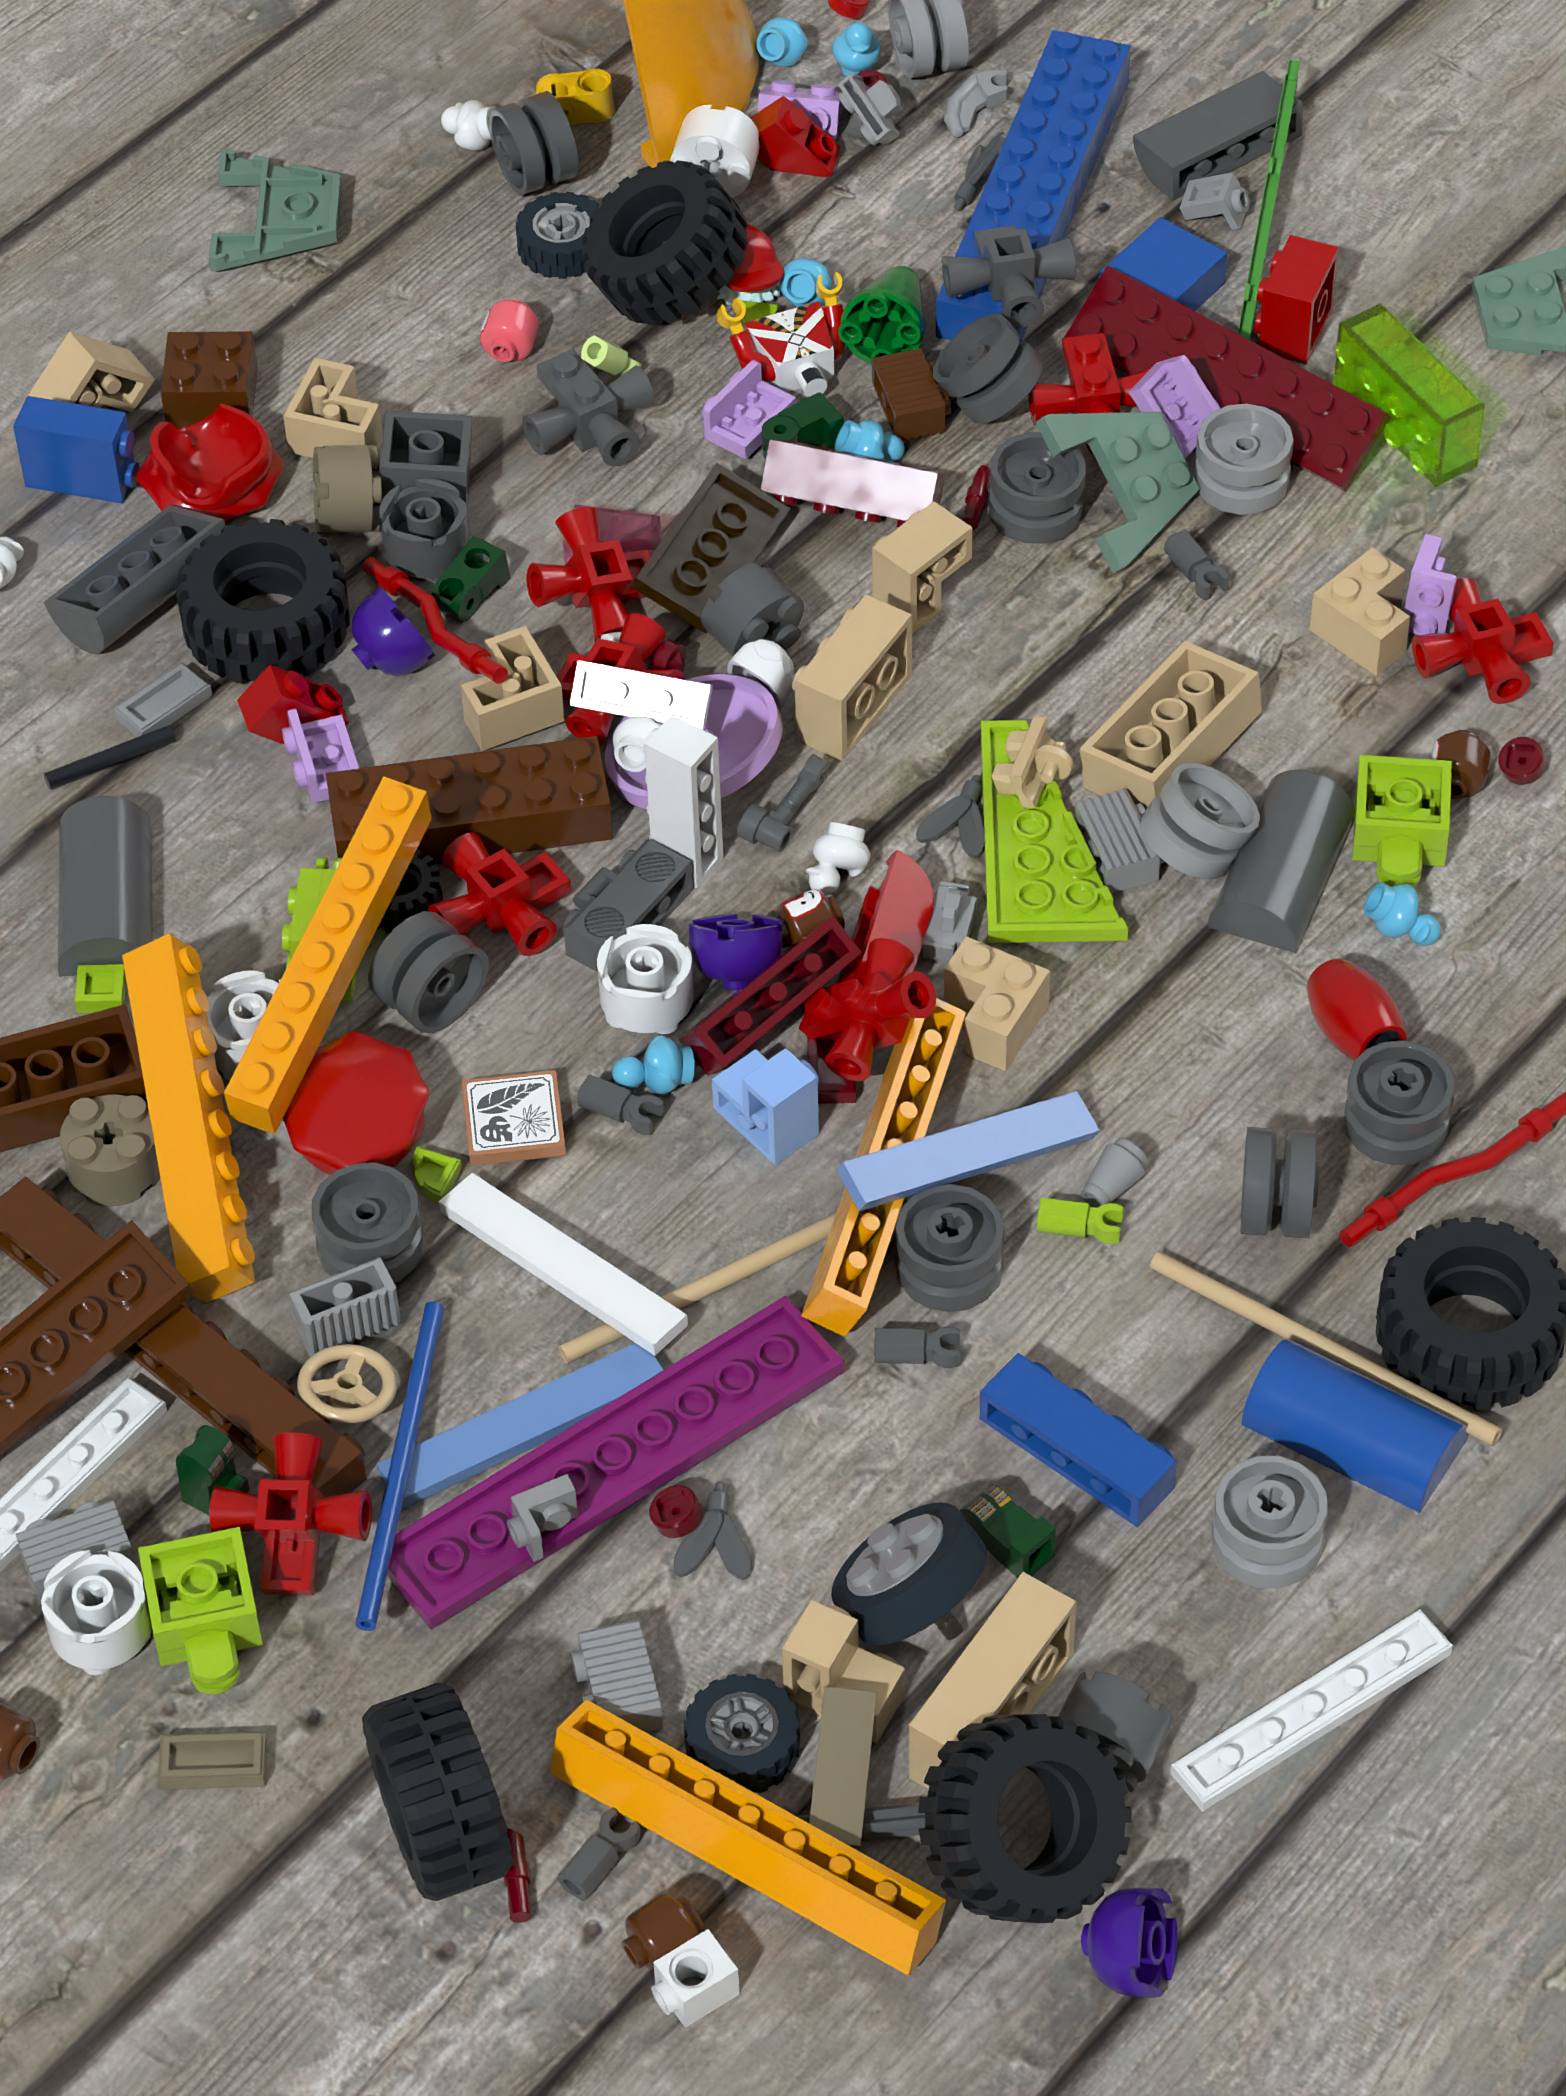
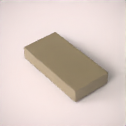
M265 1731L160 1735L159 1789L265 1787L267 1751Z

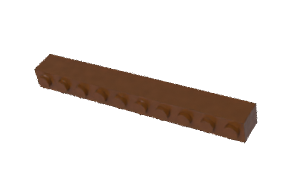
M26 1176L0 1196V1249L48 1289L106 1242L94 1232L93 1227L84 1216L79 1213L71 1214L62 1206L59 1198L51 1189L46 1186L38 1187ZM186 1300L124 1351L275 1478H277L273 1435L293 1432L314 1435L324 1440L311 1481L324 1497L351 1493L367 1479L363 1459L365 1452L352 1435L348 1433L341 1435L330 1426L329 1421L319 1417L297 1399L291 1387L282 1378L275 1377L273 1379L261 1369L259 1362L246 1349L239 1351L231 1345L222 1330L211 1321L205 1323L198 1318Z

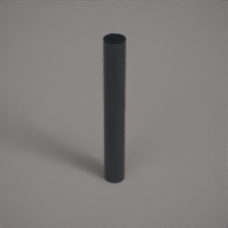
M168 725L45 772L44 778L48 788L52 790L174 743L176 738L171 726Z

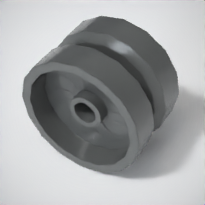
M545 91L524 99L522 108L513 102L490 111L489 129L493 148L507 182L517 194L521 196L543 188L545 179L556 184L577 176L579 161L575 139L561 105L550 92Z
M1002 314L986 315L962 329L939 354L933 367V378L950 397H957L956 403L974 423L985 424L1000 418L1012 410L1029 394L1043 371V359L1025 340H1019V332Z
M1028 432L1013 436L999 445L991 458L989 516L995 527L1009 538L1024 543L1039 544L1063 539L1073 532L1083 516L1086 461L1080 450L1075 448L1053 458L1041 433Z
M423 911L410 916L395 927L381 943L371 962L368 974L369 989L390 1008L398 1010V1013L421 1033H435L457 1021L476 1001L485 985L489 971L488 955L468 937L459 935V932L438 913Z
M1391 1041L1366 1049L1354 1061L1348 1077L1344 1123L1346 1135L1357 1150L1378 1162L1390 1165H1409L1432 1157L1444 1145L1450 1129L1455 1083L1453 1072L1443 1057L1424 1045L1408 1041Z
M1247 1127L1241 1202V1234L1265 1236L1271 1229L1273 1206H1281L1280 1230L1283 1235L1293 1238H1310L1313 1207L1316 1208L1319 1182V1162H1316V1131L1291 1129L1285 1139L1284 1159L1282 1160L1276 1159V1135L1272 1128Z
M357 1163L335 1171L320 1183L312 1199V1222L316 1234L318 1257L326 1273L332 1276L378 1257L382 1259L394 1283L401 1281L415 1269L423 1253V1229L420 1219L418 1194L409 1178L393 1167L379 1163Z
M947 1184L929 1187L913 1195L902 1207L896 1224V1270L899 1284L908 1296L929 1309L945 1312L971 1309L986 1301L998 1288L1004 1265V1225L1001 1212L991 1199L971 1187Z

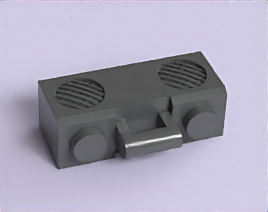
M646 839L636 851L629 850L622 857L618 867L619 874L602 867L573 898L574 904L579 909L572 910L563 925L566 955L598 972L597 958L604 942L611 936L615 940L626 934V928L634 925L652 924L661 926L693 891L691 860L652 839Z

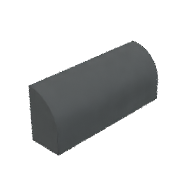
M1261 71L1133 135L1134 149L1143 171L1160 191L1171 200H1175L1184 195L1189 180L1226 174L1270 152L1283 87L1265 72ZM1297 97L1294 99L1287 143L1302 135L1303 102Z

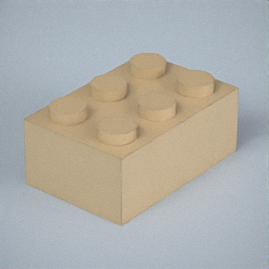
M865 594L854 609L849 608L845 612L837 630L831 637L827 636L822 640L814 658L807 666H801L793 679L792 688L795 690L793 719L796 721V741L842 762L912 676V614Z

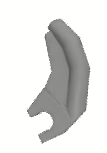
M987 70L973 74L950 96L946 104L944 122L953 137H961L964 132L970 130L976 111L985 106L988 109L1007 102V70Z

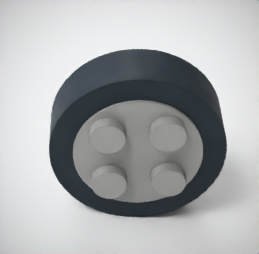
M943 1502L919 1506L878 1527L854 1550L835 1577L831 1590L832 1601L835 1606L844 1609L852 1618L858 1620V1636L868 1644L885 1645L898 1642L917 1634L933 1623L937 1625V1628L946 1640H953L962 1633L963 1626L952 1615L950 1610L965 1597L980 1577L987 1558L986 1546L956 1506Z

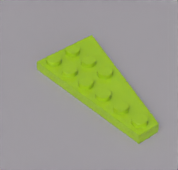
M981 721L988 943L1128 941V927L1123 917H1119L1113 905V897L1108 886H1104L1096 870V862L1071 811H1067L1062 801V792L1057 782L1045 783L1035 808H1023L1017 794H999L995 787L992 773L996 764L1015 762L1010 761L1006 752V740L1010 731H1028L1029 725L1027 721Z

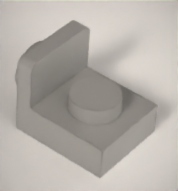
M1234 172L1189 180L1179 209L1185 220L1202 217L1210 218L1223 214L1231 230L1241 229L1245 214L1249 210L1250 201L1246 189L1241 188Z
M563 1475L512 1496L513 1518L507 1520V1526L518 1549L525 1546L533 1562L542 1559L541 1532L560 1529L570 1520L578 1517L576 1491L568 1475Z

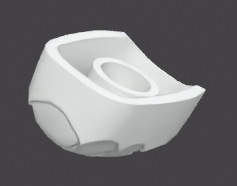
M758 639L743 645L727 665V673L729 675L746 677L764 686L772 695L779 711L793 690L792 683L795 674L793 673L792 660L786 651L773 641Z

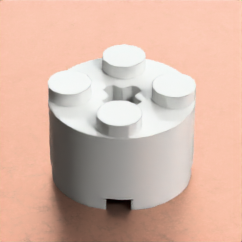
M712 105L699 106L685 116L672 152L671 161L674 164L676 160L703 166L714 175L731 198L736 197L747 188L752 177L760 148L758 129L747 115L735 108L725 106L723 111L711 109Z
M652 924L626 928V934L615 940L611 936L604 942L598 954L597 969L600 1003L608 1024L615 1028H623L637 1033L657 1032L659 1034H669L674 1032L679 1027V1022L689 1012L694 998L692 956L688 946L685 947L679 941L678 935L672 930Z
M241 971L227 975L213 985V992L207 997L210 1006L207 1012L209 1029L217 1044V1051L214 1053L216 1068L222 1072L223 1077L229 1082L279 984L266 978L263 972Z
M90 1550L71 1554L58 1562L50 1570L44 1582L45 1589L41 1604L51 1644L63 1660L75 1667L82 1668L90 1675H102L110 1668L127 1662L142 1649L153 1633L142 1575L130 1559L112 1551H107L108 1555H91Z

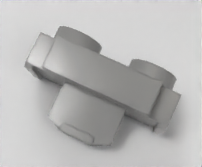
M850 73L838 83L842 90L838 94L839 100L850 113L854 114L857 112L864 122L860 126V130L872 145L876 146L878 143L888 145L900 135L899 131L896 130L897 127L889 117L901 107L900 97L892 85L879 80L870 88L864 84L862 76Z
M944 881L939 882L932 915L922 944V958L933 959L940 963L949 962L965 937L970 936L977 909V897L970 896V887L968 885Z

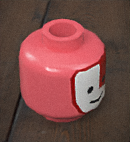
M513 299L503 300L495 303L488 310L479 339L483 349L494 359L501 362L521 361L531 353L538 335L540 323L537 315L526 303Z

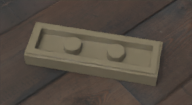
M824 1686L809 1824L860 1851L877 1692Z

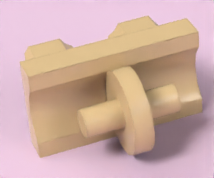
M1033 717L1028 731H1010L1006 740V752L1010 761L1015 762L996 764L992 773V780L998 793L1017 794L1023 808H1035L1045 783H1052L1053 779L1066 778L1069 776L1074 765L1072 757L1065 751L1066 745L1059 741L1055 742L1048 735L1046 729L1048 720L1046 717Z

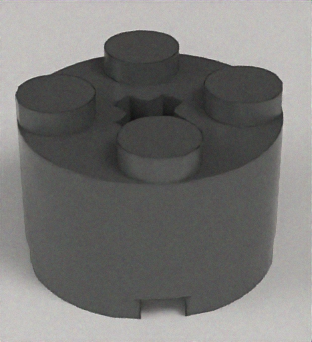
M422 478L414 480V486L402 490L401 485L393 488L385 495L381 502L379 514L387 566H395L410 577L429 578L431 581L436 582L470 540L467 506L460 497V492L455 486L445 481Z
M750 563L732 572L718 585L722 593L715 603L708 598L702 610L701 623L703 627L732 657L743 645L758 639L773 641L786 650L792 647L801 636V630L798 628L804 612L803 601L767 565H765V568H762L758 563Z
M1095 1671L1090 1680L1086 1678V1673L1083 1672L1078 1676L1058 1716L1073 1720L1077 1728H1087L1094 1733L1100 1741L1096 1748H1109L1118 1764L1113 1768L1115 1774L1124 1775L1128 1790L1132 1792L1137 1783L1146 1779L1173 1726V1717L1163 1704H1161L1158 1712L1147 1704L1146 1700L1150 1693L1138 1685L1116 1675Z

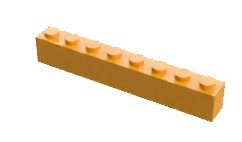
M383 776L224 1091L231 1119L275 1135L432 819L427 791Z
M169 933L123 954L122 958L175 1265L178 1272L194 1289L195 1292L191 1296L207 1304L255 1283L252 1263L255 1261V1254L251 1243L247 1239L244 1222L247 1219V1210L239 1195L237 1184L240 1171L238 1163L232 1155L229 1136L232 1134V1127L229 1118L224 1112L221 1095L224 1093V1083L217 1071L214 1053L217 1051V1044L209 1029L207 1012L210 1006L208 998L202 989L199 974L202 970V962L194 947L186 945Z
M936 998L935 1009L929 1017L910 1018L901 1043L894 1044L855 1158L925 1137L966 1015L965 1011ZM845 1187L801 1314L802 1317L846 1337L868 1308L904 1198L859 1212Z
M587 1699L557 1728L549 1772L555 1777L608 1807L616 1809L624 1816L907 1976L912 1973L936 1945L946 1899Z

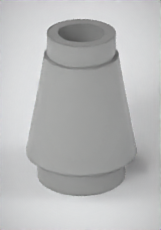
M1118 1138L1114 1144H1107L1085 1187L1081 1191L1082 1198L1095 1208L1103 1204L1112 1203L1145 1175L1144 1167L1148 1164V1159L1144 1152L1134 1143L1124 1138Z

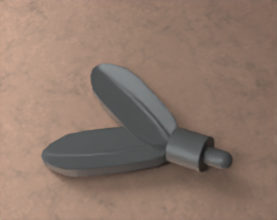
M1004 132L996 135L986 148L979 145L973 151L967 164L965 180L961 182L954 196L956 200L954 208L956 211L962 210L964 205L970 203L976 191L974 186L998 154L1005 141L1006 134Z
M974 775L971 780H967L959 796L940 806L920 823L916 832L918 842L927 843L935 841L958 824L963 850L972 858H978L982 855L985 848L984 828L976 804L982 790V786L979 784L981 781L979 775Z
M721 1481L716 1482L714 1491L709 1493L707 1512L703 1514L700 1524L685 1537L675 1554L673 1567L674 1573L678 1577L687 1576L697 1570L714 1544L730 1574L741 1580H745L750 1576V1555L736 1526L727 1515L729 1495L724 1492L725 1485Z

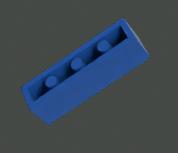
M1017 1353L980 1391V1420L1137 1528L1175 1489L1177 1460L1173 1458L1164 1446L1159 1443L1149 1442L1134 1432L1124 1419L1116 1415L1111 1416L1093 1404L1092 1400L1083 1391L1071 1389L1056 1379L1043 1364L1031 1362Z

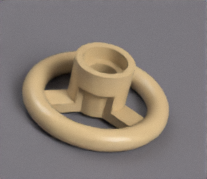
M342 1344L325 1348L311 1356L299 1372L297 1389L303 1404L322 1419L335 1423L353 1424L370 1420L389 1407L397 1391V1377L390 1362L378 1352L360 1345ZM348 1359L345 1369L336 1373L333 1378L313 1381L314 1375L322 1366L336 1360ZM365 1363L374 1367L382 1378V1390L378 1396H375L362 1385L360 1373ZM327 1396V1404L322 1402L318 1397Z

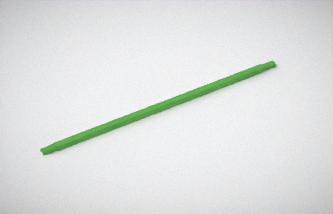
M1290 56L1287 74H1285L1245 289L1237 334L1248 340H1251L1257 307V291L1262 280L1298 83L1300 57L1299 61L1291 60Z

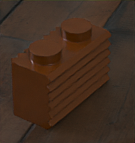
M922 348L872 358V385L892 433L900 437L902 441L904 439L909 441L911 438L917 440L920 436L925 438L928 434L934 436L937 432L942 434L945 431V415L951 414L948 393L944 389L939 390L938 382L933 378L935 363L933 360L927 361L925 359Z

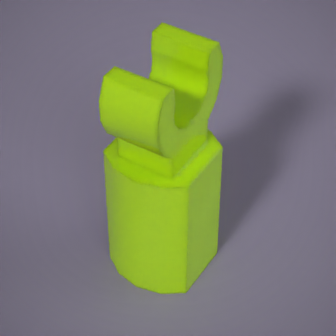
M1041 1197L1037 1218V1232L1086 1238V1235H1093L1105 1244H1117L1120 1241V1227L1109 1226L1105 1223H1122L1124 1207L1119 1204L1107 1203L1095 1208L1090 1207L1089 1203Z

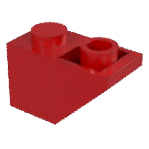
M784 95L750 117L759 132L760 148L757 159L770 170L826 178L833 174L841 146Z
M269 665L237 699L248 731L280 744H284L282 729L289 727L287 710L296 709L301 724L338 715L343 716L345 726L349 723L342 705V697L335 688L328 684L321 685L303 678L295 671H285L273 665Z

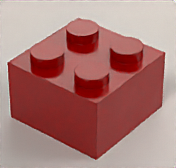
M1290 235L1283 250L1275 251L1270 266V277L1262 278L1257 291L1256 301L1262 303V308L1257 314L1254 325V333L1260 334L1259 346L1284 359L1307 365L1333 310L1339 247Z

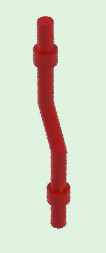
M369 557L364 561L363 571L377 580L379 587L381 586L384 591L392 596L403 597L421 609L433 642L457 657L462 667L473 674H483L497 684H501L506 680L508 670L491 659V654L486 649L476 643L468 644L447 630L434 596L410 582L408 575L399 568L386 566L373 557Z
M1566 1092L1542 1109L1534 1108L1519 1119V1126L1486 1150L1425 1169L1387 1198L1384 1196L1378 1197L1364 1208V1214L1339 1232L1341 1241L1348 1247L1354 1246L1374 1230L1382 1231L1398 1219L1400 1211L1433 1187L1492 1169L1529 1141H1539L1552 1131V1124L1566 1115Z

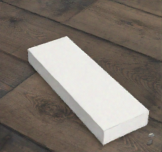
M578 660L570 705L630 717H646L662 723L672 714L705 730L713 685Z

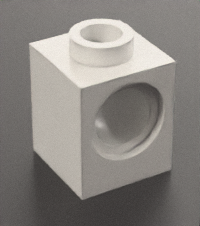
M709 1929L653 1962L655 1985L651 1987L653 1996L663 2012L667 2015L674 2012L685 2028L740 1995L738 1969ZM687 1977H699L704 1980L695 1986H687L681 1983Z

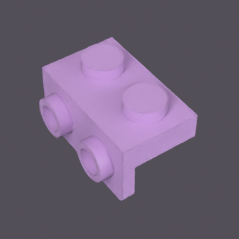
M774 80L771 81V86L766 85L759 93L758 112L784 95L791 103L800 108L819 128L829 134L834 141L837 139L839 115L845 107L838 97V94L841 92H835V86L813 84L811 89L795 88L796 83L792 81Z
M1185 355L1157 362L1129 391L1130 396L1141 412H1161L1184 458L1197 446V434L1202 421L1213 411L1220 409L1219 404L1199 377L1197 370Z
M752 360L741 371H737L729 383L716 396H712L706 401L702 410L704 437L706 440L747 459L762 444V426L764 422L782 410L796 404V397L762 381L761 363Z
M287 710L289 727L282 729V735L287 754L296 753L298 759L292 761L296 784L298 788L306 786L311 804L329 800L326 773L359 768L343 716L338 715L301 724L297 710Z

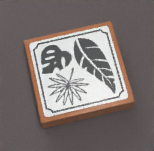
M556 1070L461 1080L470 1166L566 1156Z

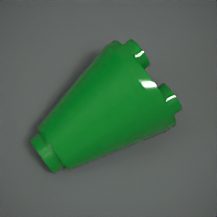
M906 266L891 268L849 300L841 315L838 335L856 357L872 364V358L914 350L920 347L924 334V316L921 284L915 271Z

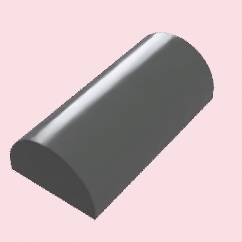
M169 505L44 601V604L55 624L71 642L88 653L99 654L176 594L179 570L185 564L187 556L194 548L200 549L201 541L210 534L214 536L221 534V530L226 527V524L221 518Z
M1306 770L1285 771L1277 774L1270 781L1258 807L1260 814L1259 827L1249 841L1239 849L1238 856L1230 869L1209 916L1208 928L1297 953L1353 824L1355 812L1351 798L1342 787L1321 774Z
M113 796L91 797L71 805L60 819L59 977L77 976L78 965L123 964V954L152 941V825L148 814L134 802Z

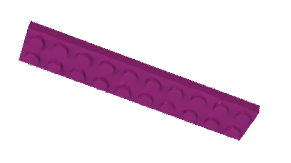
M784 1296L398 1532L395 1536L387 1576L427 1626L433 1629L845 1372L844 1360L812 1324L801 1316L802 1313ZM567 1474L576 1491L578 1517L570 1520L560 1529L541 1532L543 1558L533 1562L526 1547L518 1549L510 1535L507 1520L513 1518L511 1497Z

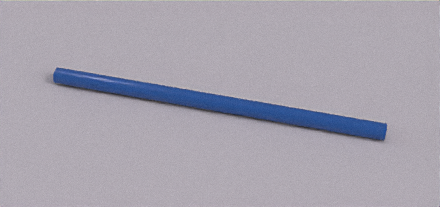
M428 1302L424 1308L355 1623L359 1629L364 1631L374 1630L377 1624L444 1313L443 1305L438 1302Z

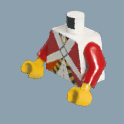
M835 272L834 283L836 288L828 290L822 285L821 274L817 279L815 290L817 295L825 300L826 307H821L819 301L745 322L744 328L741 320L746 314V307L742 300L735 298L732 302V308L736 317L729 316L725 306L722 304L717 311V322L720 326L731 330L732 335L729 336L741 368L743 369L754 360L761 363L762 381L769 382L770 385L782 391L790 392L802 389L807 397L818 392L823 394L827 389V381L831 380L834 376V363L842 358L845 343L841 341L838 335L843 312V305H838L837 296L842 287L841 275Z

